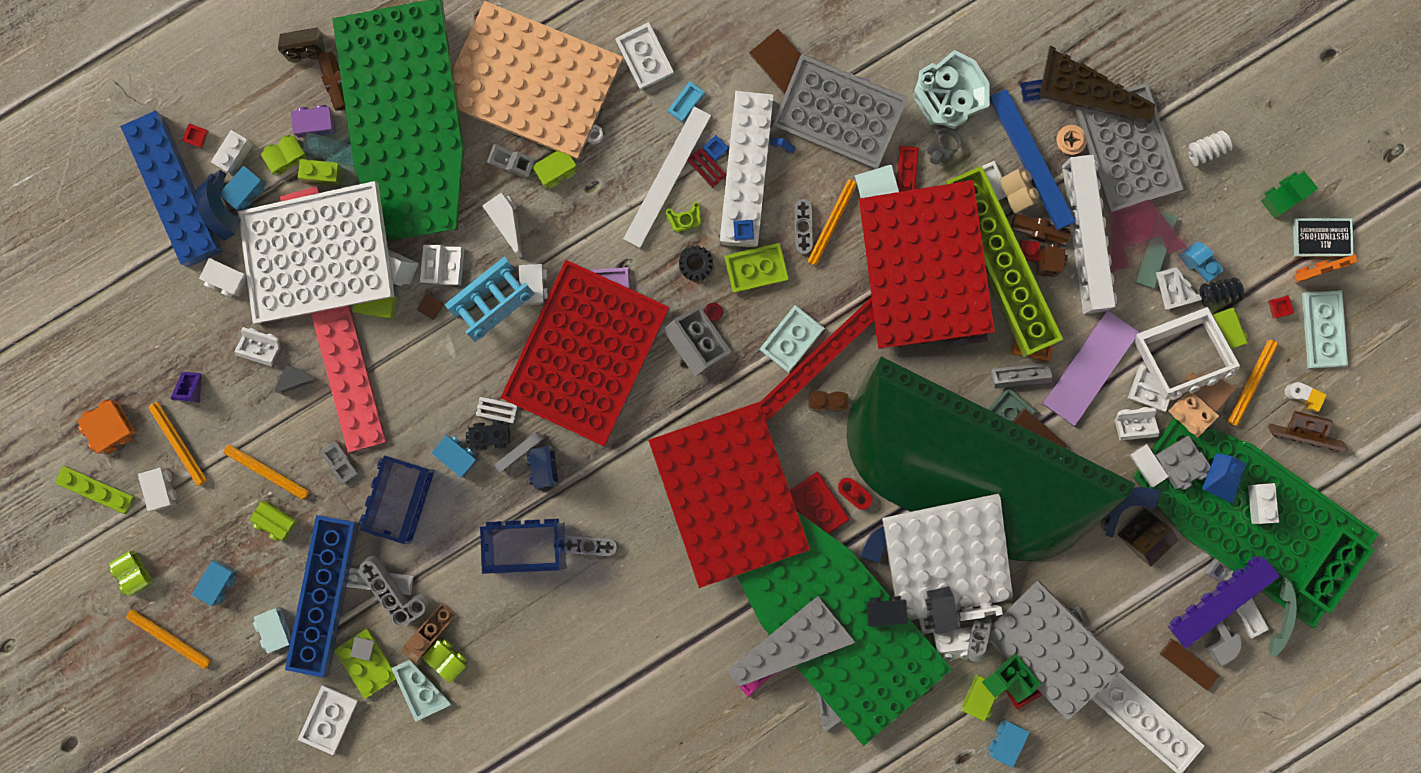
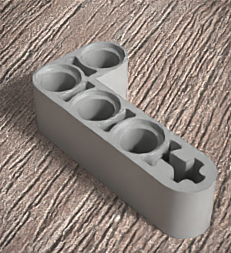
M370 556L360 565L359 571L395 625L405 626L423 615L427 610L429 599L423 594H418L406 600L378 557ZM377 580H382L385 586H380ZM388 596H393L396 602H391ZM415 602L421 603L423 608H417ZM399 612L405 613L407 618L400 617Z

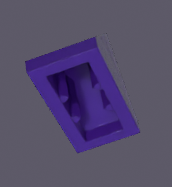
M182 372L172 393L171 400L200 403L201 373Z

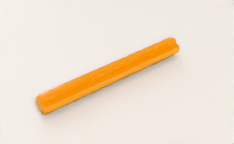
M851 179L847 181L808 259L809 264L813 266L818 264L857 186L855 181Z
M1267 341L1228 419L1230 425H1239L1279 345L1276 341Z
M158 402L149 406L150 412L197 486L203 485L207 481L205 475Z
M227 445L225 447L224 454L298 498L305 500L309 495L307 489L234 446Z
M136 610L128 612L126 618L202 669H206L210 665L211 660Z

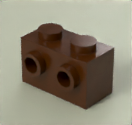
M1050 244L1041 250L1039 261L1037 262L1036 275L1056 277L1061 274L1064 266L1067 265L1068 255H1065L1066 249H1061L1059 245Z

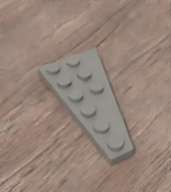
M817 596L726 671L740 687L855 643V641Z

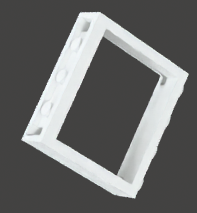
M1208 307L1136 334L1134 340L1164 400H1175L1186 392L1194 393L1204 385L1212 386L1220 379H1230L1236 375L1240 367ZM1203 323L1226 367L1169 389L1147 344Z

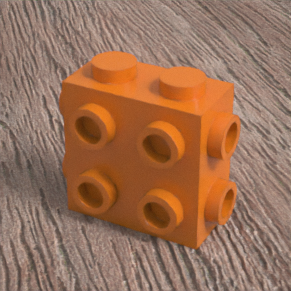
M109 399L100 402L98 408L84 412L81 415L82 418L77 420L80 425L78 427L80 432L89 440L88 445L93 452L105 455L115 451L117 445L128 443L132 440V436L137 434L118 401Z

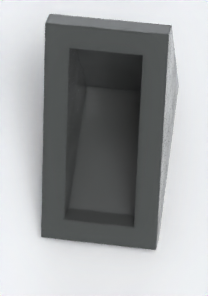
M286 364L275 387V392L283 394L313 383L317 379Z

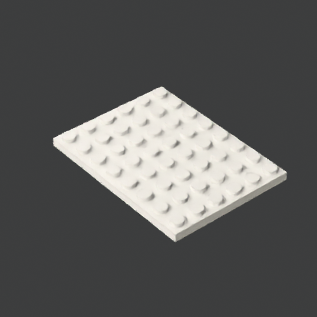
M368 182L238 211L239 219H241L240 230L253 324L394 297L378 182Z

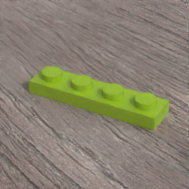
M62 466L55 481V484L123 514L128 513L135 498L131 494L67 466Z

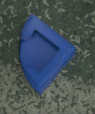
M771 137L769 142L775 148L777 146L782 147L788 153H794L796 149L794 145L783 138Z

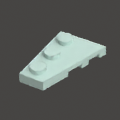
M410 659L391 668L415 722L452 705Z

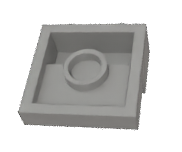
M1189 436L1182 438L1154 455L1169 476L1168 479L1174 489L1181 488L1184 490L1190 487L1192 480L1205 478L1208 475L1207 471L1211 468L1202 452L1197 450Z

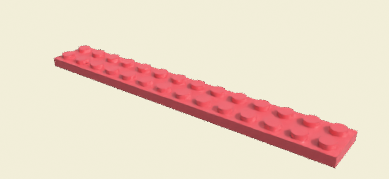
M316 186L280 196L282 202L320 192ZM346 306L311 313L348 453L386 443L351 307Z

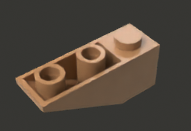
M441 603L407 641L401 653L417 664L456 617V614Z

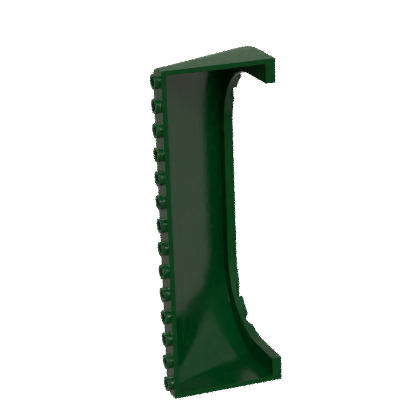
M882 356L871 364L848 414L846 438L853 465L860 477L874 492L893 504L913 512L999 494L1007 554L1010 560L1039 561L1052 558L1067 551L1130 496L1136 485L1122 476Z

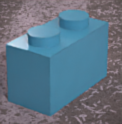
M243 165L222 189L220 196L236 210H246L250 207L252 199L263 192L266 183Z
M446 435L432 451V454L459 477L464 478L477 463L478 459L475 458L477 454L468 447L464 449L460 445L462 442L454 435L452 437Z
M212 560L192 595L210 606L221 604L226 597L225 592L227 588L231 587L236 580L235 575L237 571L219 560Z
M1005 719L997 728L996 733L998 735L995 741L992 740L989 744L988 755L1013 768L1030 732Z

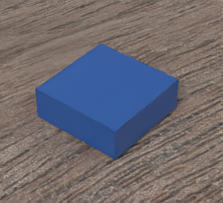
M715 135L702 149L717 162L729 150V147Z
M753 220L733 221L735 241L754 240Z

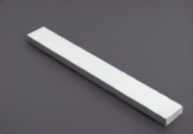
M696 107L693 108L623 240L641 248L681 174L687 159L690 157L711 118L710 114Z

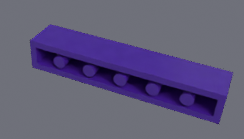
M1260 555L1252 557L1247 562V566L1243 569L1235 570L1230 579L1227 581L1223 580L1216 586V590L1212 593L1204 594L1199 603L1190 605L1185 610V614L1181 617L1177 616L1170 621L1168 629L1182 646L1188 648L1280 577L1264 557Z

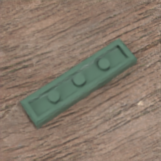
M1161 211L1157 212L1135 280L1136 284L1151 289L1155 288L1157 282L1156 272H1160L1177 220L1176 216Z

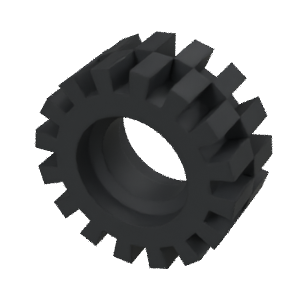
M699 245L684 249L679 258L680 271L685 278L691 281L704 280L713 269L711 253L705 247L702 248ZM698 256L703 260L704 264L700 270H692L689 267L688 262L692 257Z

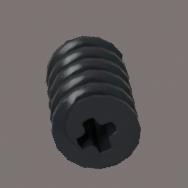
M1236 277L1231 278V280H1219L1216 283H1203L1200 286L1199 292L1203 306H1206L1207 302L1210 306H1214V300H1216L1218 305H1221L1222 299L1225 303H1229V297L1233 302H1236L1237 296L1240 301L1244 300L1243 284Z

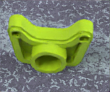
M698 202L693 203L691 209L687 212L676 213L672 209L666 210V216L674 232L679 233L701 226V212Z

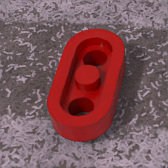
M843 478L838 483L839 493L853 506L860 510L870 507L872 503L870 493L855 480ZM845 484L851 486L849 491L844 490ZM860 496L865 498L863 504H860L858 501Z

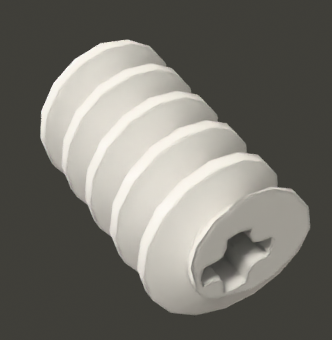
M1219 131L1217 134L1213 133L1210 137L1206 136L1203 140H1197L1196 143L1192 142L1188 147L1191 162L1197 167L1199 166V161L1204 164L1206 163V158L1211 161L1213 160V155L1216 158L1220 157V152L1222 155L1227 154V149L1232 151V142L1224 131Z

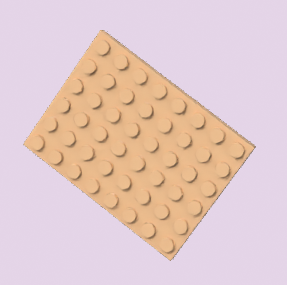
M484 1L453 68L459 112L552 150L568 154L578 160L620 68L623 56Z

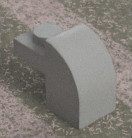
M495 144L492 147L487 163L500 168L504 172L520 177H528L535 159L521 152H512Z
M1221 621L1213 628L1219 640L1206 647L1214 663L1219 666L1234 660L1241 650L1240 635L1233 632L1229 633L1231 630L1225 621Z

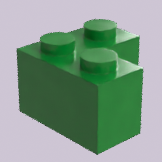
M1295 171L1279 182L1280 186L1278 188L1272 187L1264 193L1266 197L1260 201L1270 214L1276 218L1295 204L1306 199L1318 190V187L1305 171L1299 174Z
M1016 653L1003 661L982 681L994 697L1007 689L1018 703L1031 695L1042 684Z

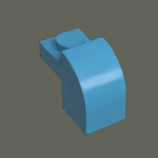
M1201 242L1193 243L1178 255L1189 270L1195 268L1206 282H1210L1224 270L1212 256L1214 253Z

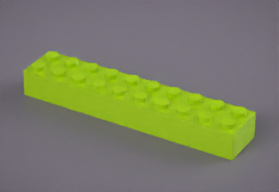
M980 166L948 180L945 184L974 180L987 280L1021 354L1025 358L1059 343L1063 338L983 167Z

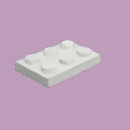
M649 22L615 38L640 90L674 74Z
M322 685L298 740L326 753L335 755L359 700L326 685Z

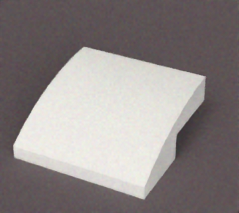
M423 245L420 283L461 286L464 248Z

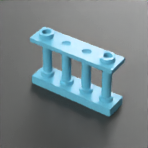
M505 257L500 259L445 304L447 309L456 318L461 315L470 328L465 332L474 342L484 337L487 332L535 294L527 283L521 286L512 275L515 269ZM504 279L515 290L507 298L497 287ZM489 291L500 302L492 310L482 299ZM474 303L485 314L477 322L467 311Z

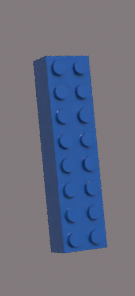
M155 110L121 125L120 127L180 264L190 267L222 253L223 251L216 235L205 225L198 212L196 189L164 116Z
M316 515L285 666L286 671L318 677L329 675L359 522Z

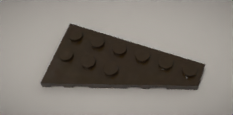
M1050 45L1039 97L1146 124H1151L1153 121L1155 110L1154 103L1136 93L1132 94L1123 89L1124 86L1119 83L1116 85L1110 82L1108 77L1083 63L1079 64L1073 61L1071 56L1057 52L1056 48Z

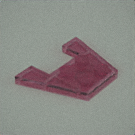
M1149 199L1111 212V273L1130 267L1124 248L1160 236L1162 237L1167 254L1186 248V245Z

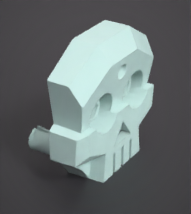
M954 50L937 65L932 63L919 71L913 98L930 125H944L955 129L964 124L968 117L988 109L989 81L974 59ZM947 75L949 80H944L943 76ZM937 98H943L941 104ZM959 99L964 101L963 105L958 103Z

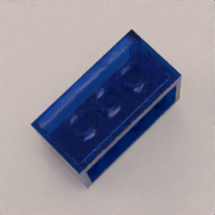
M384 455L383 458H380L377 465L378 475L373 478L371 488H373L372 494L367 497L365 507H367L365 515L362 514L359 520L360 531L398 543L411 544L435 470L393 456ZM393 463L404 465L410 469L420 470L399 535L393 534L389 530H380L373 527Z
M540 519L524 520L525 524H521V520L505 521V525H502V521L486 522V526H480L482 574L559 571L567 569L565 522H559V519H544V523H540ZM554 527L555 561L494 564L493 530Z

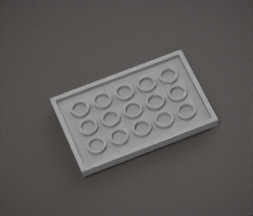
M802 53L773 126L878 169L908 97Z
M1148 82L1125 89L1154 103ZM1074 106L1087 141L1089 153L1094 155V160H1097L1098 163L1096 174L1100 180L1109 213L1183 190L1156 106L1151 124Z
M1039 580L991 626L989 640L1006 658L1015 653L1042 683L1037 689L1067 720L1073 717L1125 667Z

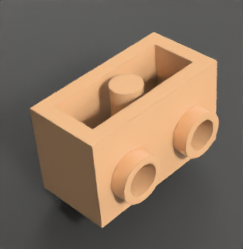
M1189 392L1185 393L1169 410L1173 417L1179 420L1197 438L1219 417L1196 394Z

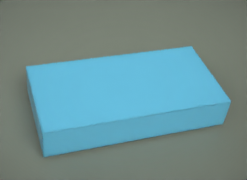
M690 81L668 109V113L683 123L705 95V91Z

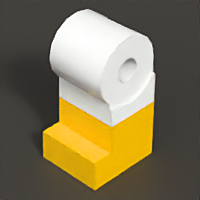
M1300 382L1289 384L1285 388V395L1288 399L1298 400L1307 404L1306 410L1311 413L1319 412L1327 395Z

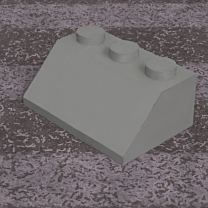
M700 305L674 319L663 329L695 377L731 353V350Z

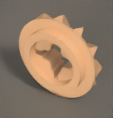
M1076 125L1063 127L1058 132L1056 138L1058 148L1063 154L1069 155L1079 154L1087 143L1083 129ZM1070 135L1072 136V139L1079 140L1074 142L1072 146L1070 145V142L1064 141L1065 139H1068Z

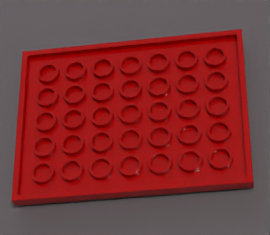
M974 180L859 198L878 349L995 333Z
M565 260L500 398L605 447L670 307Z
M759 402L648 440L699 588L810 550Z

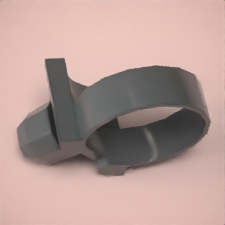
M943 128L936 134L933 142L927 149L928 154L931 155L930 162L934 165L940 162L947 164L954 153L960 148L962 143L961 137L955 130ZM942 133L951 135L957 142V149L946 150L942 148L938 141V135Z

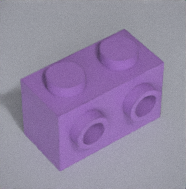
M317 105L313 109L300 107L297 108V111H291L293 134L298 138L336 133L334 112L327 105Z

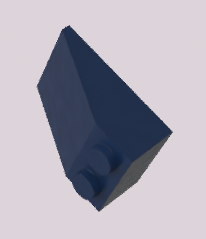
M544 446L529 450L530 454L527 455L528 466L532 467V474H529L530 485H534V489L559 486L555 449L551 446Z

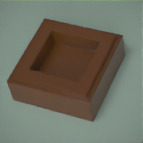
M426 294L417 311L434 320L444 304Z

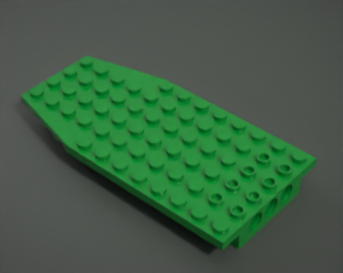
M423 0L332 18L354 169L360 184L373 181L379 183L386 240L393 241L458 230L459 197L462 189L460 185L461 175H463L462 163L465 148L443 0Z
M1173 417L1152 447V453L1156 455L1182 438L1189 436L1210 466L1216 453L1233 456L1245 462L1246 470L1233 503H1229L1202 490L1207 476L1201 480H1198V478L1192 480V485L1184 490L1181 488L1174 489L1168 478L1156 486L1150 487L1139 469L1136 470L1132 478L1140 487L1160 490L1156 506L1181 535L1209 556L1221 562L1229 570L1234 572L1239 568L1243 569L1254 556L1258 557L1260 555L1264 557L1280 577L1260 592L1285 609L1286 601H1283L1279 595L1283 577L1288 578L1295 592L1296 618L1314 629L1325 613L1331 614L1375 551L1370 546L1379 533L1253 444L1209 427L1197 438L1179 420ZM1275 483L1279 523L1252 524L1248 485Z
M798 513L810 550L736 576L761 626L769 635L818 596L855 641L853 644L795 666L858 741L865 746L948 674L952 668L909 618L908 624L867 626L865 602L870 601L869 598L881 597V600H889V594L849 548Z

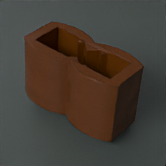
M815 391L808 395V409L812 411L828 409L833 412H841L848 408V394L838 391L828 394L823 391Z

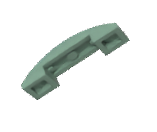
M1283 577L1279 595L1283 601H1286L1280 634L1271 633L1268 648L1271 657H1276L1285 647L1292 634L1296 620L1295 592L1291 582L1286 577Z

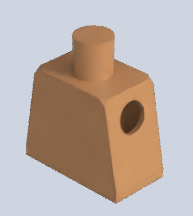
M1190 372L1184 380L1189 382L1199 377L1195 373ZM1207 372V373H1203L1200 377H1202V376H1204V375H1207V374H1210V373H1208V372ZM1220 379L1212 386L1204 385L1200 387L1194 394L1216 413L1235 390V387Z

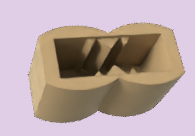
M1025 168L1017 169L1000 178L1001 186L1007 195L1014 213L1022 212L1040 203L1039 192L1032 186V176Z

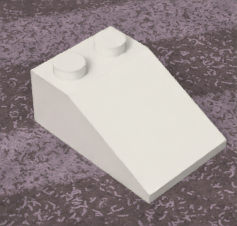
M500 193L482 206L517 256L522 258L523 253L518 219L514 211L516 206L508 195L504 197Z

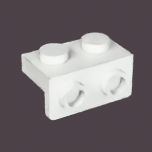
M243 327L241 330L242 337L234 351L235 355L272 367L281 349L279 338L272 334L260 333L253 328L247 329Z
M1143 407L1137 410L1124 409L1119 411L1115 418L1119 440L1158 437L1159 430L1155 419L1156 408Z
M972 627L959 628L939 634L933 632L936 651L946 662L958 658L969 659L967 653Z

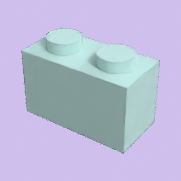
M281 607L254 617V628L260 633L262 638L260 643L263 650L270 653L290 645L291 633Z

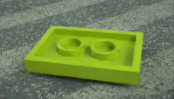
M780 243L724 256L733 293L789 280Z
M368 628L334 650L364 699L396 679L391 669L393 666ZM355 637L375 641L370 661L350 656Z

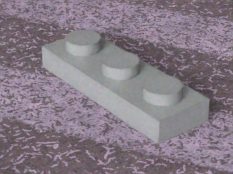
M1048 363L991 369L994 388L1052 382V374Z

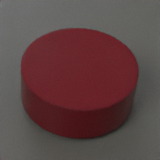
M709 303L704 309L711 322L720 320L723 315V309L717 303Z

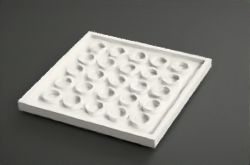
M999 494L882 518L894 595L901 596V599L906 600L907 616L910 620L930 615V611H927L925 606V599H927L926 591L943 587H950L954 595L956 611L961 610L963 607H977L988 602L996 603L1013 599Z

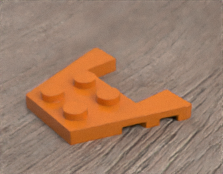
M1356 254L1330 263L1328 260L1316 263V268L1309 269V266L1298 269L1296 271L1297 274L1293 275L1295 283L1352 265L1358 262Z

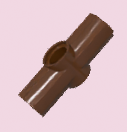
M333 52L321 53L317 58L323 74L322 81L330 95L334 110H346L341 75Z
M1017 213L1014 215L1011 223L1013 231L1029 235L1030 238L1037 241H1049L1062 246L1067 245L1071 230L1066 228L1057 231L1055 226L1046 219H1033Z

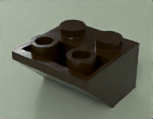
M316 27L282 33L279 36L278 51L290 62H300L304 58L318 59L317 56L325 52L322 32Z
M1144 509L1118 534L1122 541L1150 567L1178 541L1173 529L1147 509Z

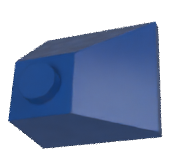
M1216 453L1202 490L1229 503H1233L1246 470V463L1233 456Z

